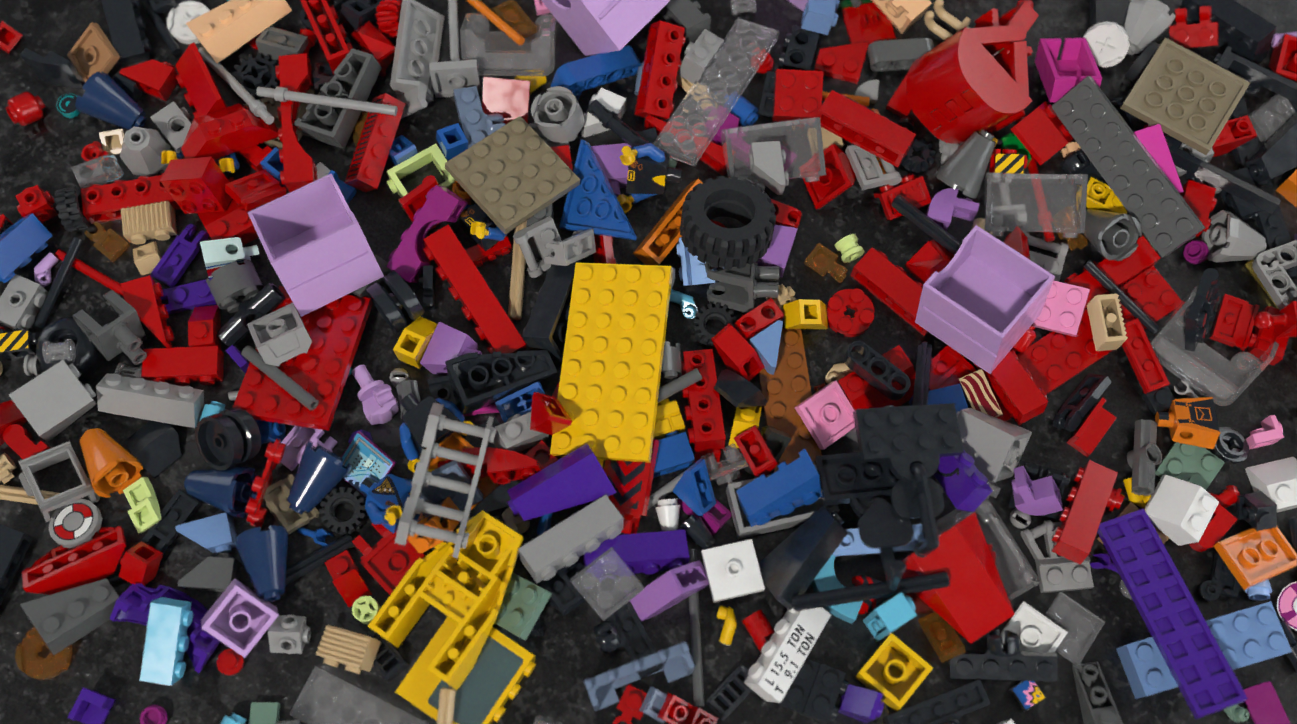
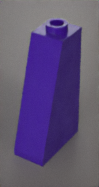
M586 443L507 490L511 498L507 503L515 515L520 513L525 521L594 501L604 495L611 496L616 491L593 451Z

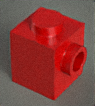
M142 541L126 551L122 557L119 577L130 584L142 583L143 586L156 577L163 553Z

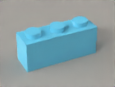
M901 592L876 608L863 622L875 640L879 642L917 615L914 611L916 607L913 601L908 596L904 597Z
M164 597L151 602L140 681L171 686L183 677L186 669V663L183 662L184 652L187 651L189 646L187 630L193 619V611L190 610L191 602Z

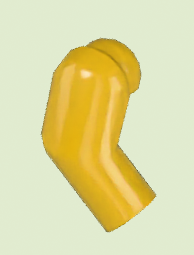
M1132 478L1123 480L1129 501L1142 509L1145 508L1152 495L1145 496L1132 493Z
M722 605L719 606L717 618L724 620L719 641L731 645L737 627L735 613L730 606L727 608Z

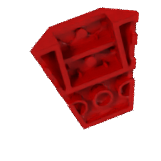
M975 512L938 536L939 547L926 557H918L914 552L902 560L906 564V570L903 572L902 579L947 572L950 580L949 587L914 593L969 643H973L1015 615Z

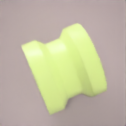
M855 234L848 235L835 244L836 250L842 254L841 259L844 263L859 258L865 252L863 247L858 245V238Z
M362 596L354 602L352 613L359 622L369 625L381 609V606L372 597Z

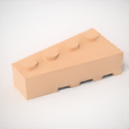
M230 0L187 22L186 25L213 60L219 63L291 12L292 9L286 0Z
M872 0L902 34L917 22L932 4L929 0Z

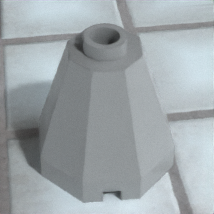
M1158 0L1130 1L1122 26L1129 36L1130 44L1127 54H1140L1168 29L1175 15L1173 13L1171 15L1168 14L1170 8L1166 4Z
M133 127L125 132L120 158L133 175L153 177L168 166V163L161 164V152L164 150L173 151V148L160 130Z
M1225 210L1211 217L1212 226L1202 234V242L1209 248L1207 259L1214 262L1254 260L1258 254L1266 250L1267 246L1265 238L1232 212Z

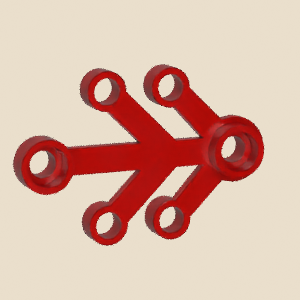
M276 439L274 443L270 442L265 452V457L268 458L262 477L256 476L251 490L258 492L256 499H249L245 512L248 513L246 521L250 522V525L261 528L268 511V509L261 507L265 492L273 481L272 469L275 470L277 464H280L286 449V444L281 443L279 439Z

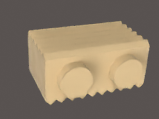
M169 201L136 207L132 206L126 209L122 208L123 236L129 243L136 245L144 244L146 240L150 239L168 240L170 236L178 234L175 209Z
M1118 294L1096 295L1087 305L1096 351L1117 350L1128 338L1125 336L1127 332L1124 331L1126 328L1124 327L1125 323L1122 322L1124 318H1122V309L1119 308L1121 304H1119Z
M325 626L326 630L316 651V655L324 658L323 663L336 668L341 663L346 665L345 670L359 675L361 670L370 672L381 641L335 626Z

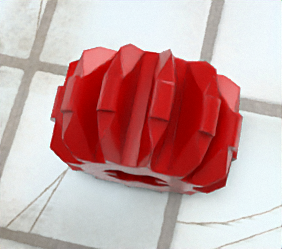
M401 0L380 1L376 8V24L379 25V31L385 37L397 38L402 6Z

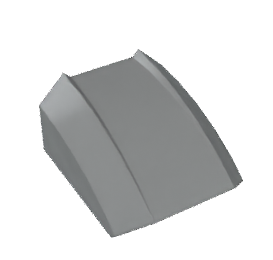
M293 303L247 324L265 364L279 367L281 363L299 354L307 353L312 343Z

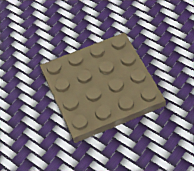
M1165 38L1120 109L1151 126L1160 124L1164 133L1207 155L1250 82Z
M521 116L445 163V169L504 234L580 185L578 176Z

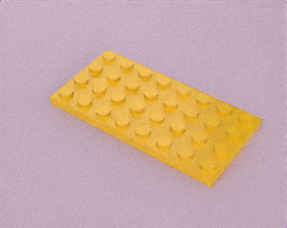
M603 263L575 264L557 397L571 418L572 424L552 435L550 449L552 456L564 457L587 443L597 459L651 463L673 268L671 266Z

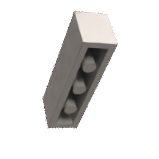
M107 373L96 385L97 405L100 412L196 428L204 407V390L195 389L190 386H177L167 382H154L143 378L121 376L115 373Z
M604 495L518 549L520 560L536 583L542 580H549L562 567L573 565L581 555L586 552L591 553L600 546V543L608 538L613 539L617 537L624 529L623 517L609 498Z

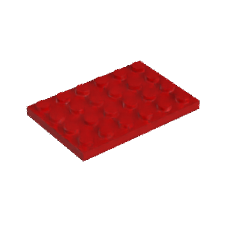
M279 286V289L285 295V299L271 312L293 303L284 286ZM345 295L302 317L300 316L312 340L308 352L299 354L276 367L319 401L318 406L314 410L310 411L251 362L233 407L245 409L252 415L254 420L329 431L373 304L371 298Z

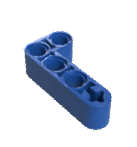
M624 46L620 51L600 53L563 64L557 69L550 88L555 86L565 87L572 92L578 101L584 90L637 74L638 67L642 63L631 46Z

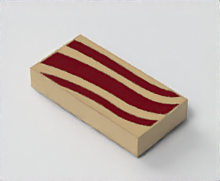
M982 369L959 379L972 409L995 418L1003 415Z

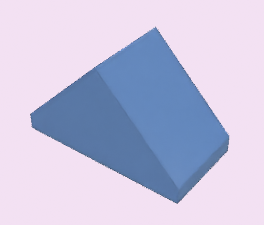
M780 320L755 335L749 342L756 350L768 374L774 375L777 365L783 321Z

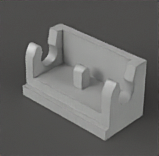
M594 229L578 230L573 233L572 237L559 243L550 242L546 244L545 248H552L555 256L549 255L544 257L545 264L567 266L596 253Z

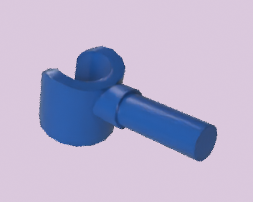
M303 527L298 529V533L313 538L315 543L322 546L328 545L325 543V538L328 535L334 537L333 533L324 529H318L317 531Z

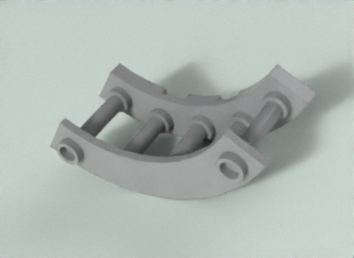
M433 403L422 446L427 448L422 449L420 460L417 462L411 484V493L407 497L399 521L395 543L406 545L408 536H414V534L454 543L455 548L452 557L458 558L460 548L466 549L469 533L465 532L487 445L488 442L493 443L497 428L492 427L494 417L491 416L488 418L486 428L447 419L446 415H442L444 405ZM444 428L483 438L479 456L439 446V443H435L438 430L442 431ZM436 456L475 465L476 469L472 484L432 475V472L428 471L431 458L436 459ZM432 485L469 494L465 510L460 511L424 502V499L420 498L423 486L428 487ZM423 512L461 521L459 532L455 533L417 524V521L414 520L415 514Z

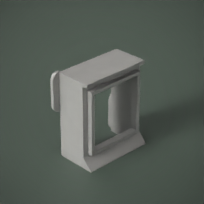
M70 441L19 461L22 470L19 479L28 496H34L46 522L51 520L48 512L85 496H88L92 503L100 500V496L93 490L90 478H87ZM70 458L82 484L44 500L32 473Z

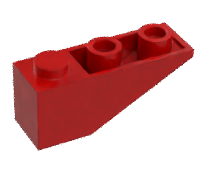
M150 275L121 283L124 300L137 311L140 321L166 348H172L171 341L174 340V335L171 327L167 326L166 323L169 314L165 304L161 302L160 297L164 296L161 284L159 282L156 283Z

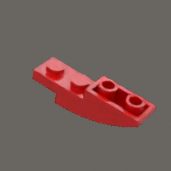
M487 447L479 479L489 475L494 484H508L510 481L526 480L542 469L537 460L527 455L506 449ZM481 448L462 449V452L479 456ZM454 460L438 461V468ZM460 462L469 476L473 478L476 466Z

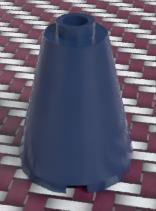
M99 71L94 73L82 87L86 90L83 96H77L75 107L76 110L83 114L128 130L133 127L142 128L146 123L145 111L103 71L102 73Z
M308 441L305 446L287 499L291 503L289 508L299 514H303L304 511L310 513L353 467L349 462L345 467L341 457L320 445L316 449L313 448L312 441Z
M233 467L220 471L216 469L193 470L186 476L184 481V487L189 495L234 517L244 518L247 516L248 513L245 510L250 498L256 499L258 492L251 490L256 478L254 475L256 470L249 467Z
M273 525L269 526L268 531H260V527L244 531L236 537V548L257 596L264 599L265 602L276 601L285 592L288 548L287 529L282 526Z

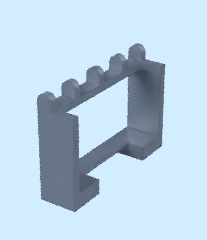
M686 641L584 680L594 711L596 712L619 703L615 691L616 688L639 680L637 672L660 663L664 664V668L657 672L664 671L668 683L691 675L695 666Z

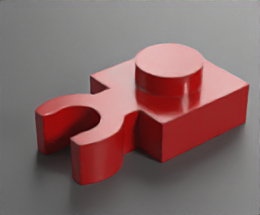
M628 684L616 708L623 713L614 720L613 724L620 722L632 724L633 717L641 720L643 713L639 710L647 693Z

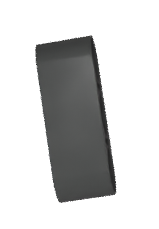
M930 38L873 42L868 46L870 67L873 71L910 69L916 59L934 48L933 40Z

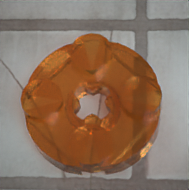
M36 628L28 631L22 643H19L16 648L15 658L18 668L26 673L27 676L38 680H47L58 676L62 671L67 670L71 663L72 644L55 655L50 651L46 659L39 657L38 653L43 650V646H46L47 649L49 648Z

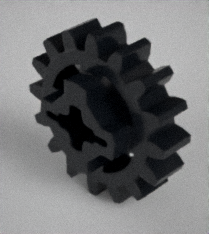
M258 53L256 58L249 54L246 61L241 58L242 64L240 66L234 65L236 72L231 73L256 100L258 98H265L257 96L258 86L275 89L279 86L278 83H280V79H277L275 66L278 65L277 61L271 60L269 55H266L263 59L261 53Z

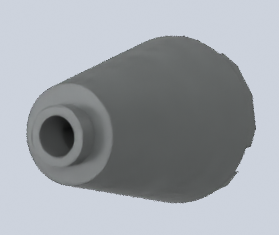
M983 129L980 133L975 131L935 173L936 177L953 189L963 191L962 194L975 199L979 193L996 144L992 140L994 136Z
M1087 209L1077 219L1079 230L1096 250L1108 260L1122 261L1129 257L1138 247L1136 242L1138 236L1141 237L1142 235L1141 224L1131 215Z

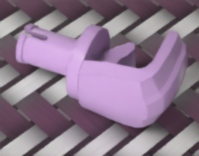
M364 364L357 366L351 373L361 387L357 396L360 401H363V411L371 425L389 422L399 411L398 402L391 392V387L388 384H384L382 380L374 381Z

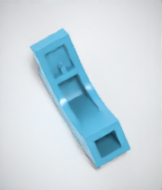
M832 555L812 581L811 585L814 593L845 588L838 581L834 572L835 556ZM863 601L827 606L825 609L834 616L852 624L857 618Z

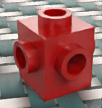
M38 185L28 187L22 193L16 195L20 204L16 207L22 217L33 213L41 223H44L58 215L53 206L55 200L48 190L44 192Z

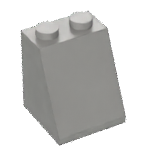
M64 360L9 394L37 434L47 442L97 404L93 399L96 396L93 389L88 383L83 386L78 379L81 373L73 363L67 365Z
M972 408L962 409L957 412L963 448L974 459V465L993 482L1013 477L1014 468H1017L1032 432Z

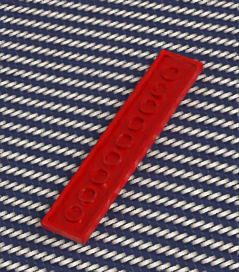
M1154 266L1120 287L1155 323L1183 304V301ZM1121 304L1119 308L1122 309V318H1124L1122 322L1125 323L1136 319ZM1086 309L1083 313L1077 337L1052 331L1032 344L1026 352L1017 354L1021 366L1031 373L1036 386L1043 389L1047 395L1114 350H1095L1088 310ZM991 388L1003 415L997 418L1003 421L1013 418Z

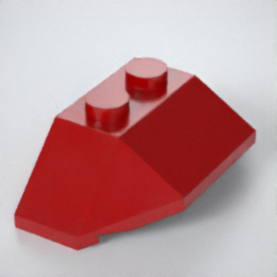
M238 103L193 119L181 151L185 159L212 157L215 160L279 137L278 129L274 122L266 124L260 117L255 116L249 107Z
M116 526L115 528L103 527L100 528L98 533L95 532L91 541L76 548L68 549L61 545L50 550L39 558L32 567H27L22 571L23 589L30 593L52 595L103 580L114 574L126 546L123 528L121 526Z

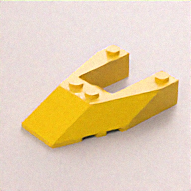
M483 510L468 521L465 530L466 533H469L466 549L460 548L458 558L452 557L455 548L454 543L445 541L434 547L435 550L423 559L419 558L415 561L368 625L369 628L398 648L430 604L457 622L459 625L427 668L456 690L459 689L473 669L498 616L519 553L518 549L523 541V536Z

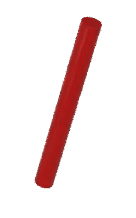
M58 249L55 256L63 261L67 252ZM75 258L72 265L73 268L123 296L120 283Z

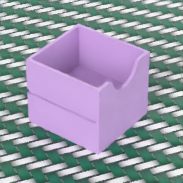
M670 0L541 1L583 54L588 56L620 51Z
M332 173L248 212L271 265L301 317L384 277L353 212H351Z
M976 225L964 238L959 250L942 271H935L923 285L915 323L991 374L1040 316L1055 276Z

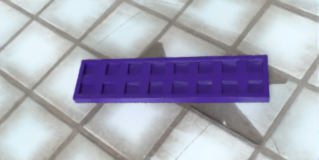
M1144 508L1100 523L1097 533L1195 719L1245 702L1248 699Z

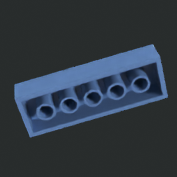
M1271 601L1206 621L1232 670L1292 652ZM1153 637L1116 648L1135 699L1178 687Z

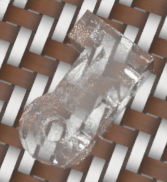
M104 155L71 167L81 189L88 188L93 184L104 185L107 182H114L123 176V170L114 155Z

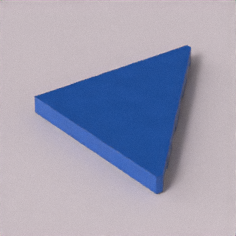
M581 140L573 170L580 179V185L567 194L559 228L569 231L594 229L595 235L636 241L637 236L588 142Z

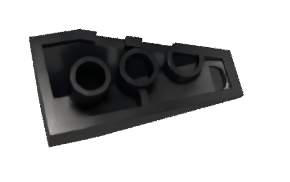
M548 350L518 351L517 353L493 352L492 354H478L476 352L467 353L445 361L452 392L462 415L491 405L527 386L557 374Z

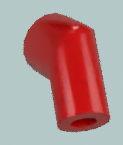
M1234 485L1226 486L1224 492L1219 495L1208 492L1224 508L1237 502V495H1240L1238 488Z

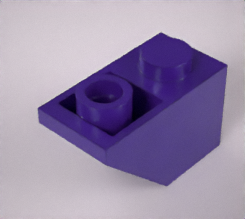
M848 684L844 695L841 696L838 712L863 723H868L875 720L876 717H880L884 707V702L881 701L883 694Z

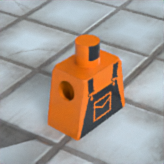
M1213 397L1174 399L1168 412H1157L1155 416V422H1157L1158 427H1169L1171 440L1174 442L1214 449L1220 429Z
M449 496L435 504L459 510ZM423 512L416 514L414 517L417 524L453 532L460 522L444 518L440 523V516ZM417 534L408 536L409 542L418 553H423L443 542L442 540Z

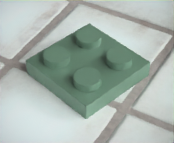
M1174 442L1155 469V474L1160 478L1162 475L1175 477L1199 485L1207 490L1225 462L1203 447Z
M512 572L494 623L526 641L551 593Z

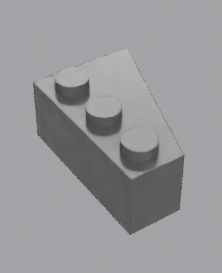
M103 579L21 603L20 605L52 654L55 655L109 621L119 596L108 580Z

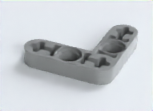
M1297 240L1258 254L1252 264L1254 272L1280 311L1288 305L1287 301L1289 303L1297 301V287L1285 271L1297 266ZM1280 253H1289L1292 256V261L1284 260ZM1272 260H1274V261L1270 264L1269 267H1268V265H1262V264H1261V262H1263L1264 264H1267V263L1271 262ZM1278 279L1282 281L1284 288L1275 287L1272 280Z

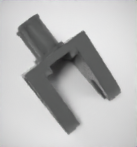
M705 263L707 277L719 281L711 284L707 291V299L713 305L720 303L721 307L726 305L729 309L748 313L754 309L756 298L779 297L780 266H758L756 263L751 265L747 263L746 267L739 269L737 267L724 269V267L718 266L723 270L712 271L714 267H711L710 263ZM758 281H777V282L763 283V282H758ZM715 291L725 292L722 295L713 294Z
M113 290L103 295L108 300L105 303L117 316V319L110 324L102 327L82 309L72 315L80 329L108 361L121 352H124L136 365L146 359V352L140 348L142 344L141 338L146 336L137 311Z

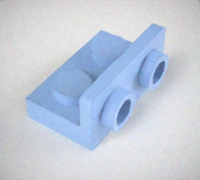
M680 237L679 243H677L678 257H681L682 267L679 268V277L683 281V285L717 283L718 281L707 277L705 264L697 259L698 256L690 254L688 247L684 246L681 240L682 237Z

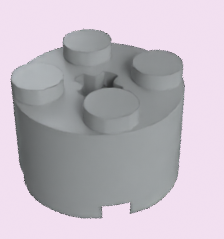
M561 86L548 88V92L542 96L539 94L532 103L531 114L545 139L553 142H571L577 138L578 133L583 127L584 113L576 97L569 89Z

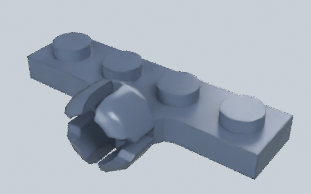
M476 86L453 89L461 128L468 140V148L506 125L502 122L505 121L503 115L499 113L484 114Z

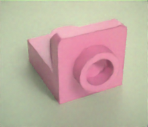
M1270 415L1261 421L1262 428L1250 432V436L1246 438L1249 450L1272 445L1284 438L1283 427L1277 421L1275 415Z

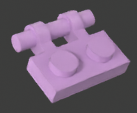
M295 426L281 442L286 444V449L280 463L293 471L300 464L308 441L313 442L312 447L316 448L320 445L333 452L332 449L338 442L329 437L323 444L319 440L325 433L323 430Z

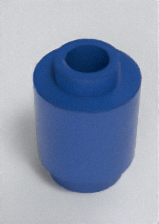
M733 94L724 105L728 112L739 118V124L743 127L747 125L752 126L759 117L757 114L758 108L742 95Z

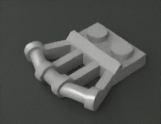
M1045 520L1042 524L1031 530L1025 529L1021 531L1022 539L1035 559L1041 593L1083 590L1094 587L1089 556L1079 565L1067 558L1057 557L1056 553L1051 552L1055 543L1051 541L1052 535L1057 526L1061 527L1062 521L1052 522L1051 520ZM1042 535L1045 538L1048 558H1044L1035 542V539Z

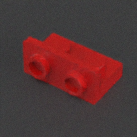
M913 173L903 176L900 183L893 186L889 184L880 186V191L873 193L875 198L880 199L887 220H892L902 215L891 205L898 195H901L917 209L931 203V197L923 176H914Z

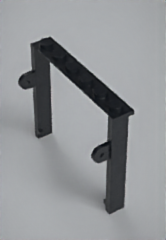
M1229 46L1223 55L1218 53L1215 57L1214 64L1244 77V80L1250 82L1246 92L1256 93L1262 86L1297 103V83L1230 52L1232 48ZM1167 134L1165 137L1174 165L1187 171V181L1192 180L1202 184L1205 180L1270 214H1273L1280 204L1281 199L1179 149L1182 142Z

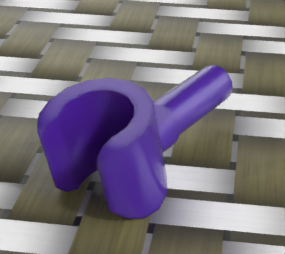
M1093 554L1098 559V562L1090 563L1093 569L1107 568L1118 573L1108 554Z

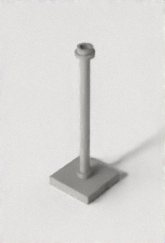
M448 0L450 61L429 63L435 97H453V89L473 86L477 87L478 95H482L477 60L460 61L457 0Z

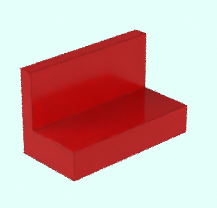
M1103 397L1093 405L1082 420L1081 425L1077 427V430L1074 431L1066 442L1086 457L1093 452L1117 418L1102 407L1106 402V399Z

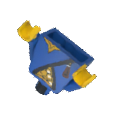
M387 474L378 483L369 477L363 480L360 490L367 494L365 510L373 524H382L393 534L398 530L407 497L411 493L413 479Z

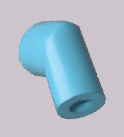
M675 290L671 291L670 301L680 305L685 318H694L698 312L694 298Z

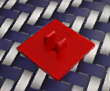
M874 2L862 4L856 8L841 9L851 44L869 42V46L876 41L896 40L891 21Z

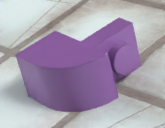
M944 189L933 197L925 215L946 231L951 223L952 216L973 221L980 203L973 202L969 198H957L958 189Z
M1024 466L1014 468L1015 479L1012 480L1015 506L1019 511L1028 515L1040 516L1063 510L1060 490L1052 476L1032 481Z

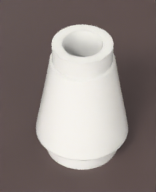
M677 499L657 500L658 507L655 508L661 530H678L680 505H678Z

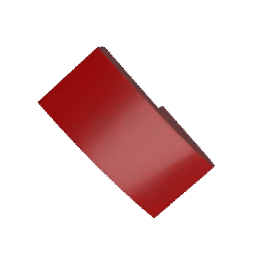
M668 693L657 718L668 724H716L718 718L670 693Z

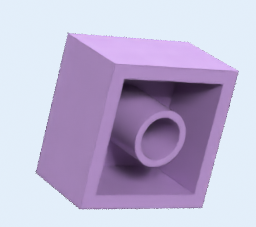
M234 578L201 619V628L245 658L279 614L277 607L270 602H265L264 599L258 598L256 592Z

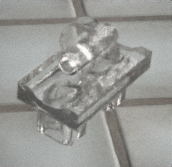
M735 444L723 448L726 459L718 463L713 453L701 456V459L705 460L710 481L716 479L718 486L726 482L732 484V480L741 477L739 470L748 466L746 459L742 453L740 454Z

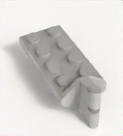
M402 0L390 86L397 99L406 103L401 119L427 107V103L433 101L434 88L429 63L438 62L444 22L443 15L415 0Z

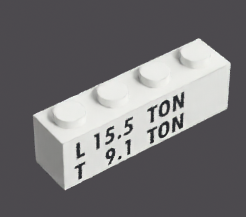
M823 607L802 611H794L793 608L791 610L787 609L783 618L776 624L772 637L762 647L759 659L749 669L748 677L744 683L765 701L781 703L831 614Z

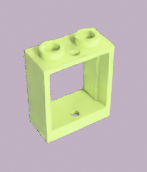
M437 144L387 170L390 179L387 181V184L393 193L398 192L401 198L408 193L400 179L432 161L445 179V182L440 184V186H444L452 191L453 183L456 180L445 169L447 160Z

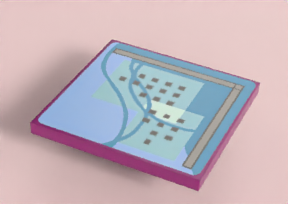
M360 431L356 433L341 457L345 467L348 462L353 466L343 479L365 498L367 494L360 490L363 480L369 477L378 483L391 472L396 464L395 460Z

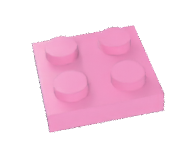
M1053 280L1042 312L1033 325L1037 328L1077 337L1090 289Z
M837 381L830 382L795 407L820 450L826 449L855 428L853 417L855 410Z

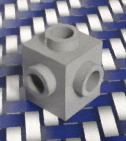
M279 615L268 630L270 653L302 654L305 643H309L311 637V629L306 626V616Z

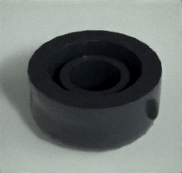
M73 317L52 321L41 331L36 342V355L42 365L40 367L42 371H46L64 360L67 365L73 363L81 373V376L78 377L79 381L94 374L104 360L102 353L80 329ZM77 340V346L74 351L66 356H61L63 345L68 341Z

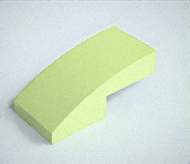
M141 477L123 490L132 508L128 511V514L138 533H143L161 521L159 503L148 477Z

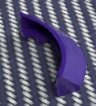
M142 583L132 584L117 598L109 619L112 621L134 622L147 626L152 601L164 597L191 602L190 610L193 611V619L187 630L189 646L186 653L190 657L195 671L200 673L220 643V640L201 628V619L208 610L196 599L177 589L159 585L158 588H146Z

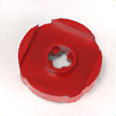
M861 289L840 290L828 301V325L836 333L845 334L846 337L860 336L868 330L874 320L875 310L873 303ZM847 308L855 310L854 318L844 315Z

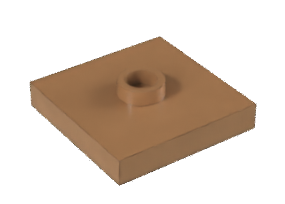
M92 22L68 53V57L85 82L98 71L108 74L120 58L99 24Z

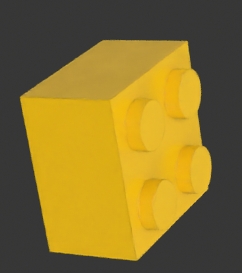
M891 633L855 678L869 690L882 693L881 700L893 711L897 712L933 667Z

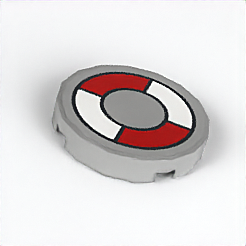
M78 499L59 507L49 522L50 536L59 545L68 549L85 544L93 539L92 536L95 532L98 533L102 523L101 512L91 501L85 499Z

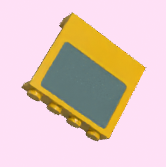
M449 617L445 619L395 691L436 721L438 718L440 690L453 687L427 668L459 625ZM492 627L473 669L459 689H455L453 724H492L493 721L498 723L506 711V708L503 706L509 698L513 700L520 691L521 686L519 683L524 675L528 678L536 667L534 663L536 657Z

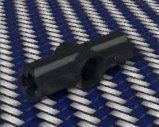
M268 283L251 300H244L240 303L238 312L217 331L218 337L229 347L237 345L250 332L247 324L273 311L285 299V295L276 285Z

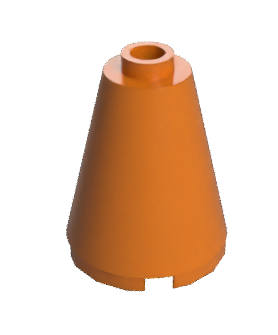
M95 428L84 432L80 439V445L93 490L98 496L106 498L111 497L110 493L117 491L119 495L123 494L125 488L141 478L140 470H143L141 463L102 429Z

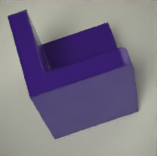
M82 688L68 718L84 724H104L115 699L94 690Z

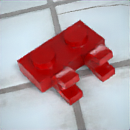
M1199 7L1200 24L1188 25L1187 9H1175L1176 26H1169V40L1184 48L1219 46V22H1211L1212 7Z

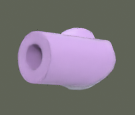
M51 252L34 267L35 282L42 287L48 286L51 283V268L59 261Z

